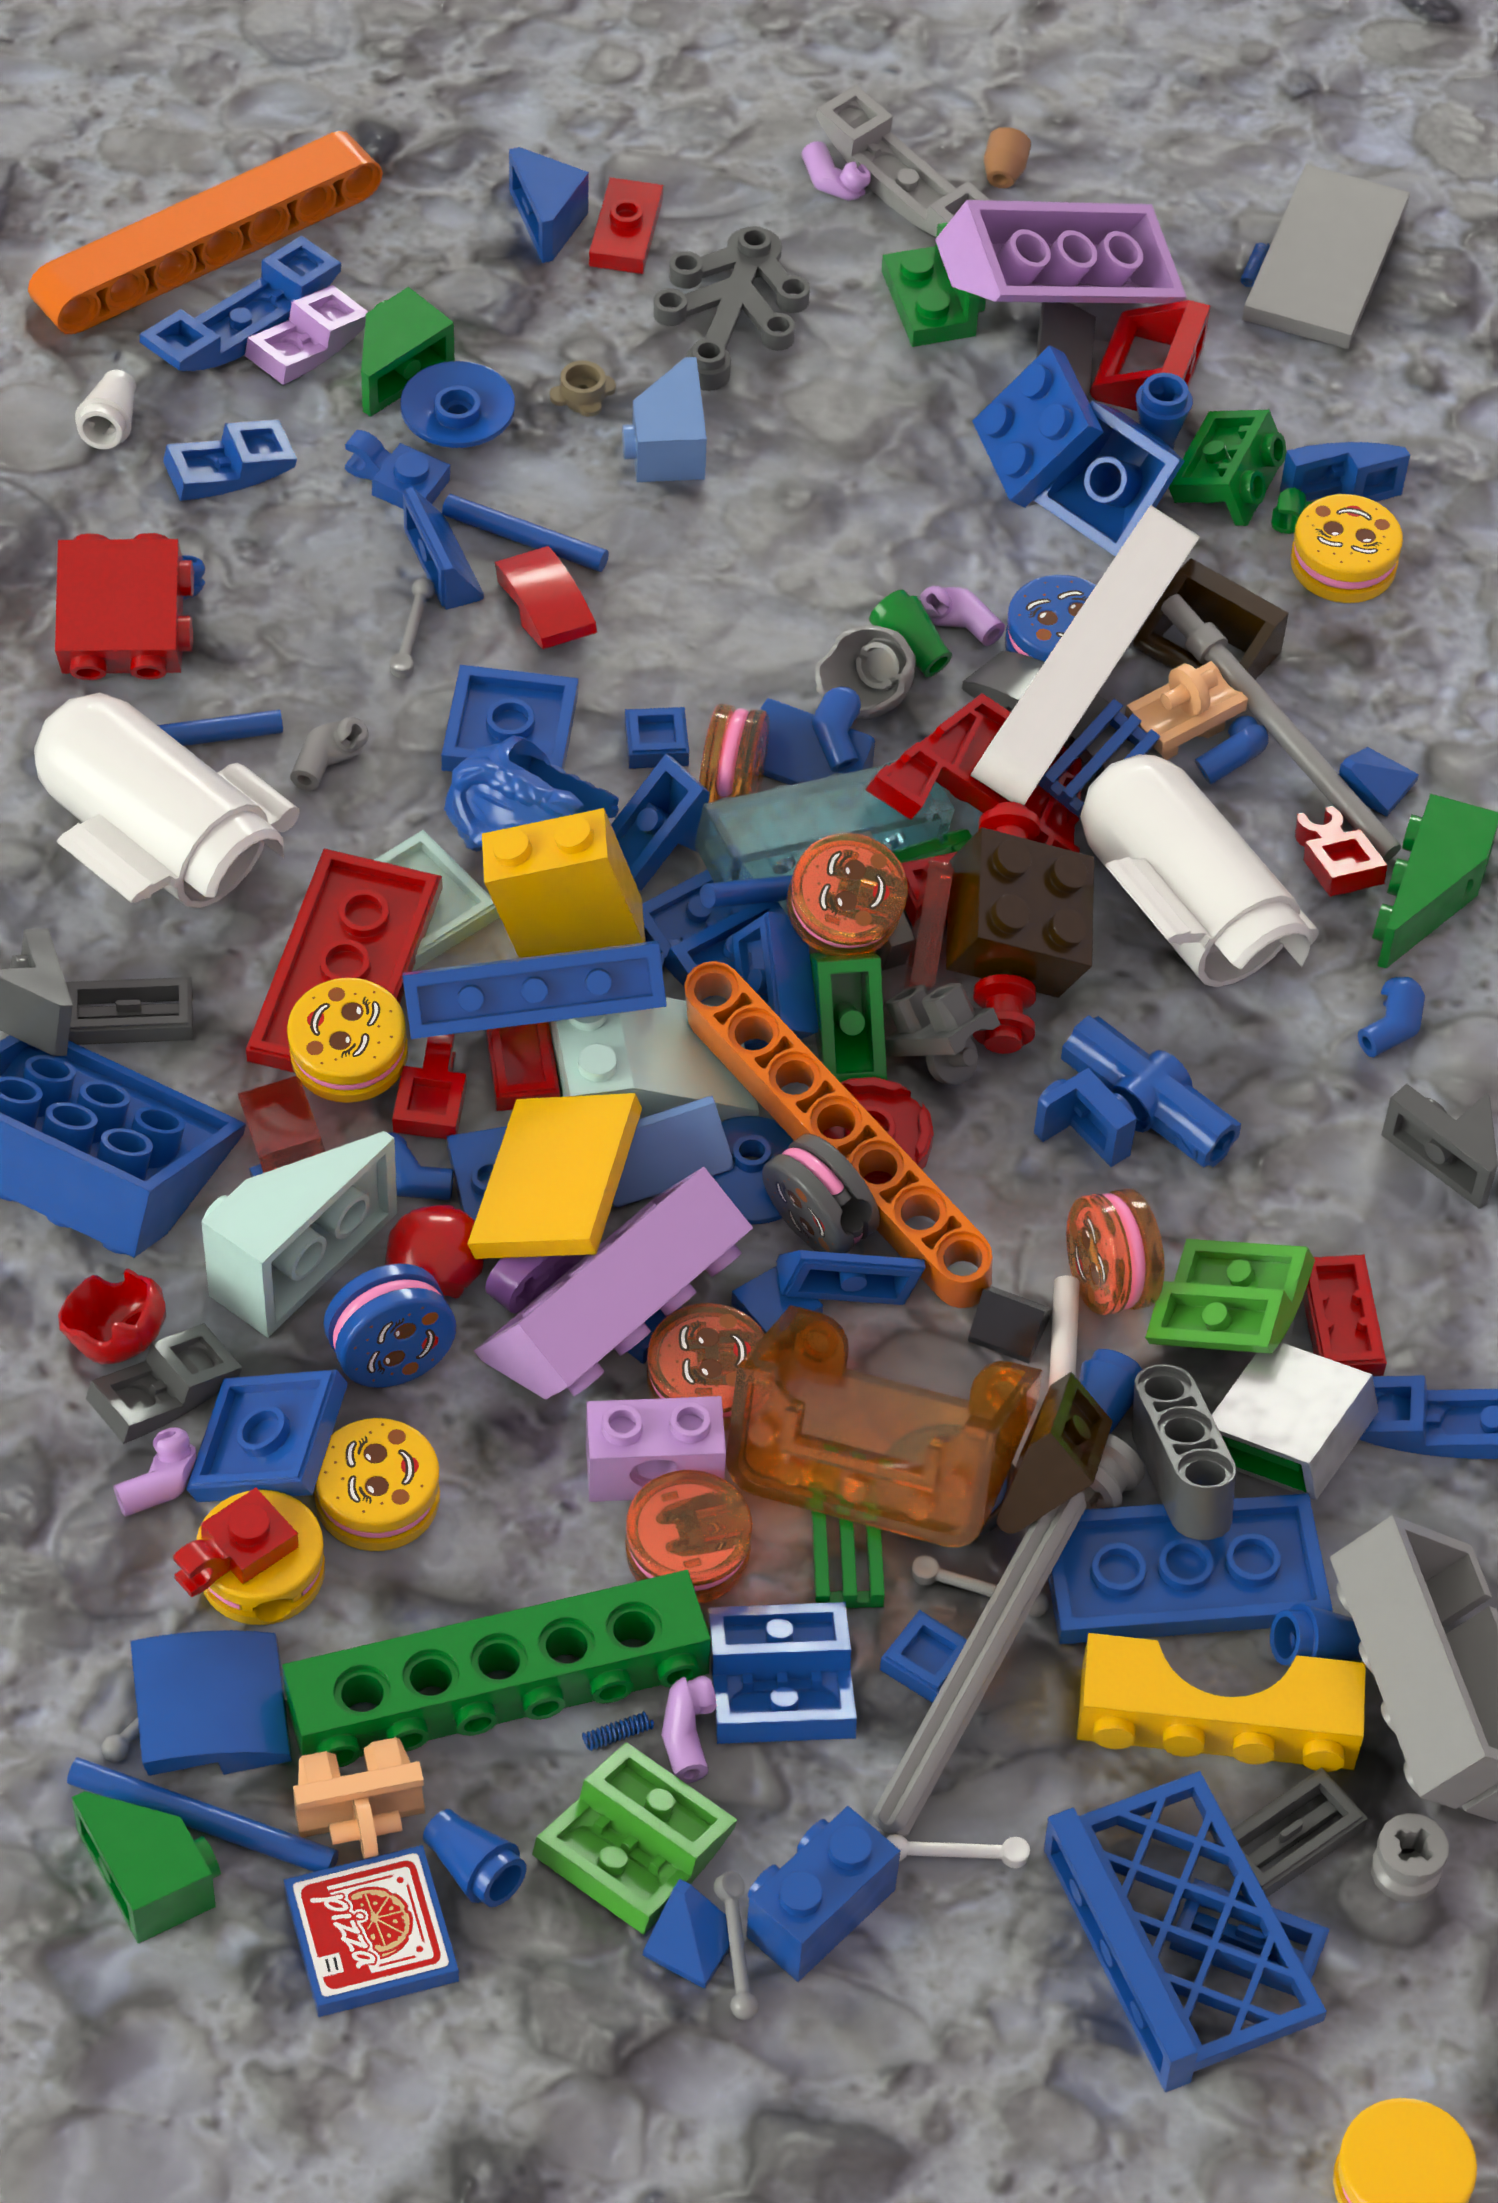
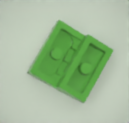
M1186 1239L1174 1282H1161L1145 1338L1149 1344L1272 1354L1284 1338L1298 1311L1315 1259L1309 1248L1305 1246Z
M625 1742L584 1779L579 1799L536 1837L532 1855L644 1935L658 1921L679 1879L691 1884L733 1832L737 1819Z

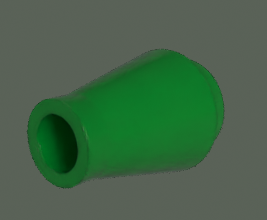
M903 589L894 591L882 599L871 612L869 622L872 625L895 630L906 639L915 655V666L925 677L934 676L950 662L952 652L945 646L918 596H909Z

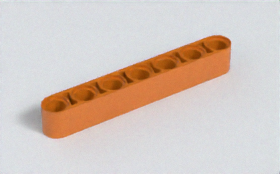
M332 132L47 262L32 275L28 284V293L31 299L60 331L71 335L80 333L366 200L378 189L382 181L383 172L381 166L347 132Z
M717 961L704 962L694 967L687 975L684 984L688 1024L693 1032L794 1141L803 1134L816 1135L826 1140L843 1154L862 1178L873 1171H883L893 1176L890 1181L884 1184H872L863 1179L878 1206L880 1224L876 1230L902 1258L925 1260L926 1268L920 1278L942 1301L949 1306L957 1308H969L979 1304L983 1289L992 1285V1249L982 1233L736 970L725 963ZM709 996H721L727 999L725 1003L719 1006L711 1007L701 1003L703 999ZM750 1039H760L769 1043L760 1050H748L741 1046ZM796 1082L810 1087L807 1091L795 1095L781 1090L784 1086ZM837 1126L851 1131L848 1136L842 1139H831L822 1134L825 1130ZM914 1216L929 1217L936 1222L932 1227L924 1230H916L905 1224L908 1219ZM966 1261L978 1267V1270L971 1275L959 1276L953 1274L947 1268L955 1262Z

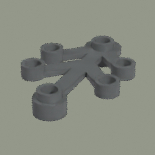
M758 226L739 229L729 237L726 248L701 257L690 251H681L674 254L669 262V280L679 288H694L701 283L702 278L733 269L730 278L686 294L677 289L667 288L660 290L654 296L653 316L658 323L664 326L679 325L685 321L686 317L718 306L705 339L697 341L686 355V357H697L701 390H717L728 383L730 379L731 356L726 349L742 310L759 330L761 342L768 349L782 351L790 348L794 343V320L787 314L775 313L754 287L753 282L755 278L762 277L776 293L777 306L789 313H798L808 307L810 284L803 277L789 275L780 264L782 243L779 237L768 229Z

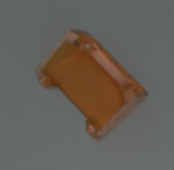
M790 1305L737 1366L726 1451L727 1470L732 1480L742 1490L755 1496L926 1542L955 1548L971 1544L980 1535L989 1520L1039 1397L1043 1370L1014 1362L996 1361L987 1364L976 1375L970 1389L969 1400L847 1369L849 1346L843 1327L833 1318L823 1313Z

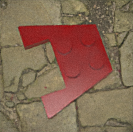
M981 693L940 724L932 734L920 743L916 742L907 749L899 759L879 770L865 790L910 820L923 807L935 782L949 790L956 799L967 802L982 813L992 809L999 803L1010 802L970 775L1011 712ZM1065 747L1061 748L1048 770L1067 750ZM1080 757L1058 780L1064 787L1082 770V759ZM1037 785L1024 805L1040 819V834L1033 841L1080 853V848L1074 845L1075 824L1080 819L1042 787ZM1080 790V792L1076 795V797H1078L1080 800H1081V790Z

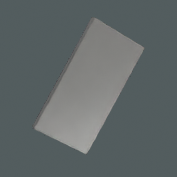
M1306 164L1244 305L1242 320L1349 349L1407 209L1410 192Z

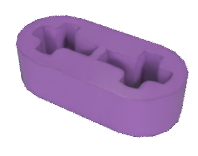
M586 1255L501 1258L489 1274L485 1286L486 1292L509 1312L516 1314Z

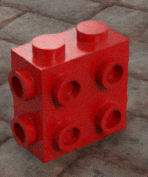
M86 533L76 536L74 540H58L55 653L62 674H71L73 677L82 680H97L105 677L106 673H131L136 678L153 680L164 677L166 673H182V652H192L193 648L191 615L183 616V596H193L194 568L192 560H183L178 539H168L166 536L157 533L139 534L134 539H108L100 534Z

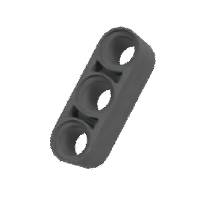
M1156 1364L1146 1367L1137 1374L1134 1383L1131 1430L1133 1441L1175 1529L1186 1537L1197 1540H1212L1221 1537L1230 1530L1233 1521L1237 1472L1235 1462L1194 1378L1184 1369L1169 1364Z

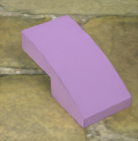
M331 285L293 301L288 321L248 337L245 356L284 385L313 370L345 347L365 328L366 313L368 311Z

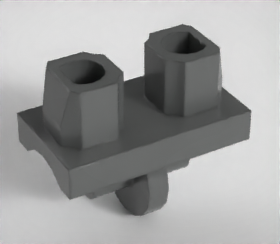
M962 983L947 984L937 988L930 994L925 985H912L885 1003L897 1028L895 1032L885 1038V1048L889 1057L926 1056L928 1070L935 1080L942 1084L959 1085L967 1082L974 1075L978 1065L976 1044L970 1036L976 1031L993 1030L1001 1024L994 1008L972 1007Z

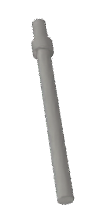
M1179 594L1169 597L1163 603L1161 610L1187 639L1185 643L1186 648L1200 664L1204 665L1212 661L1218 667L1227 684L1234 690L1242 692L1248 698L1247 708L1264 725L1267 731L1334 807L1340 811L1355 830H1362L1385 862L1392 859L1400 851L1401 844L1226 648L1228 640L1213 623H1204Z

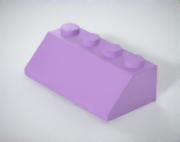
M966 200L935 239L951 286L995 302L1167 304L1184 301L1187 298L1152 204Z
M702 1167L654 1197L603 1240L599 1245L596 1255H586L473 1351L482 1362L545 1400L566 1388L575 1396L605 1372L598 1362L612 1349H615L619 1356H622L651 1332L644 1322L660 1309L665 1316H668L695 1295L697 1291L690 1282L706 1270L713 1277L738 1258L742 1252L735 1243L751 1231L753 1227L707 1169Z

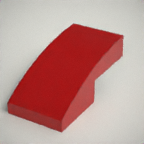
M549 546L494 562L499 585L519 606L522 627L542 649L597 633L595 619L582 593L564 564Z

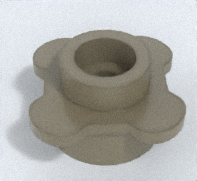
M575 361L562 369L560 385L551 388L550 400L556 406L567 405L569 409L580 413L582 416H596L602 411L601 403L606 396L615 393L616 383L613 378L605 375L604 370L598 364L591 361Z

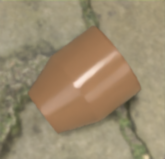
M1009 127L997 128L990 133L984 154V165L987 180L991 185L997 188H1009L1025 171L1031 149V141L1025 133Z

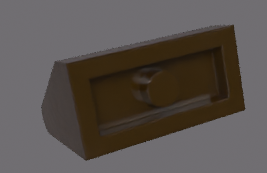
M1190 558L1178 570L1133 642L1134 648L1171 669L1184 663L1193 666L1195 669L1202 666L1191 652L1163 637L1173 623L1162 612L1161 607L1169 597L1179 594L1204 623H1213L1230 645L1245 653L1239 663L1256 680L1282 652L1289 613Z
M1072 1372L1050 1385L1020 1452L997 1518V1524L1004 1532L1017 1533L1094 1483L1113 1421Z

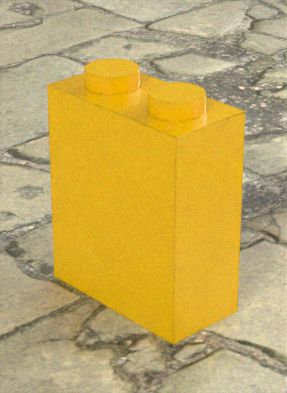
M604 808L482 833L484 883L519 958L645 942L642 897Z

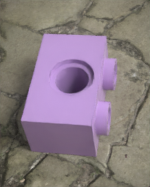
M722 1396L586 1401V1457L589 1502L644 1500L661 1488L682 1483L701 1484L724 1493L726 1446Z

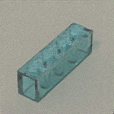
M888 762L878 767L845 774L836 773L822 779L794 785H780L766 791L738 797H724L715 802L705 803L694 846L715 883L794 875L800 864L814 851L831 844H854L858 834L871 831L879 853L885 854L887 859L892 858L891 851L934 837L939 838V842L944 841L943 834L949 831L955 808L942 786L936 782L923 807L912 820L865 790L867 785L879 770L887 764L891 765L893 763Z

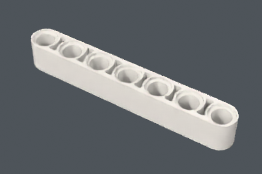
M1152 505L1149 506L980 758L970 776L1010 802L1025 805L1200 536Z

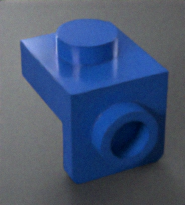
M1087 1068L1069 1080L1059 1079L1053 1082L1042 1092L1038 1099L1034 1134L1044 1142L1071 1126L1110 1167H1113L1131 1156L1137 1117L1123 1096L1118 1093H1112Z

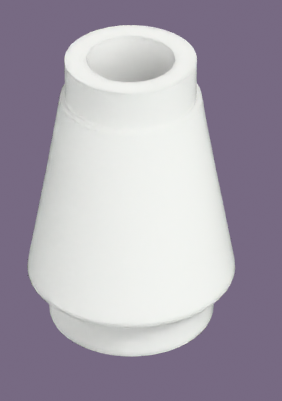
M122 370L107 372L77 408L75 421L78 433L90 446L98 449H110L125 441L130 435L136 383L131 375Z

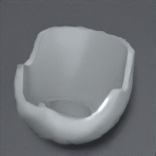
M875 625L850 628L836 637V642L828 655L817 663L815 667L816 690L820 693L821 699H823L825 693L833 688L840 686L849 687L856 691L860 697L861 709L857 719H874L895 709L906 697L912 687L915 676V655L906 639L895 630Z

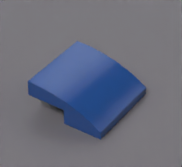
M734 855L642 903L645 942H659L660 953L665 954V967L683 986L687 975L692 969L704 962L717 961L725 963L736 970L732 935L767 912L787 915L778 901L718 908H705L702 905L700 889L704 884L750 879ZM709 996V997L703 999L701 1002H703V1001H705V1000H707V999H709V998H711V997H713V996Z
M845 1602L708 1607L712 1685L717 1705L714 1710L717 1744L856 1738L857 1716L851 1677V1643Z
M240 1630L199 1631L154 1636L130 1641L142 1764L148 1776L218 1762L223 1775L292 1761L279 1644L275 1633Z

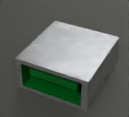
M1280 1342L1272 1354H1255L1215 1409L1212 1417L1235 1462L1236 1471L1298 1494L1309 1493L1311 1499L1317 1500L1379 1411L1372 1374Z

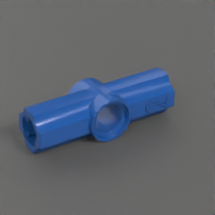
M1088 1015L1074 1027L1072 1034L1062 1046L1061 1059L1079 1073L1089 1068L1112 1093H1118L1128 1101L1134 1115L1137 1117L1135 1131L1143 1133L1152 1128L1203 1168L1208 1165L1212 1168L1227 1156L1233 1143L1239 1138L1241 1123L1193 1088L1188 1071L1176 1057L1162 1050H1156L1148 1054L1099 1016L1092 1018Z

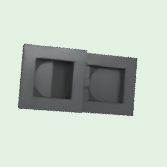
M203 1323L152 1342L145 1361L91 1380L86 1400L121 1442L125 1444L167 1425L198 1407L219 1392L224 1378L239 1377L242 1366Z

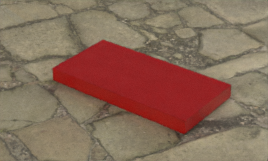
M323 848L246 1047L247 1062L295 1073L291 1063L287 1035L289 1016L297 1001L307 991L326 981L339 978L368 980L388 990L400 1004L405 992L402 975L413 970L417 950L422 938L426 935L443 889L442 876Z

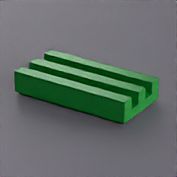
M824 1479L811 1480L810 1505L815 1603L845 1602L846 1608L884 1607L885 1590L878 1479H864V1486H851V1479H838L837 1486L824 1487ZM825 1504H838L843 1591H830ZM852 1504H864L869 1591H857Z

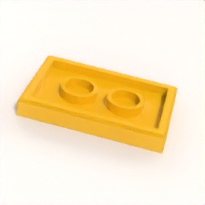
M636 1093L516 1099L467 1243L475 1259L597 1254L642 1111Z

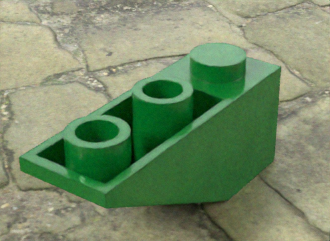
M1430 793L1423 817L1411 814L1402 844V849L1410 851L1411 854L1408 861L1396 859L1387 894L1396 896L1394 906L1382 903L1373 931L1372 939L1383 942L1378 967L1387 969L1478 896L1498 828V812Z

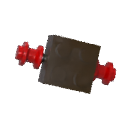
M1002 802L984 812L979 818V830L949 861L946 970L981 978L974 985L973 999L982 1008H994L1001 1025L993 1030L976 1031L972 1035L976 1041L985 1045L989 1051L1001 1054L1016 1052L1034 1039L1035 1022L1023 1014V1010L1035 1003L1036 992L1059 998L1092 967L1094 857L1033 841L1040 834V819L1034 812L1028 810L1026 806L1016 802Z

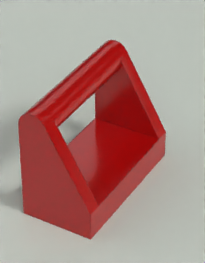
M1185 300L1123 311L1120 314L1091 386L1090 395L1092 398L1099 402L1137 411L1136 393L1151 375L1171 373L1182 378L1189 387L1205 345L1211 305ZM1135 336L1171 345L1163 368L1120 374Z

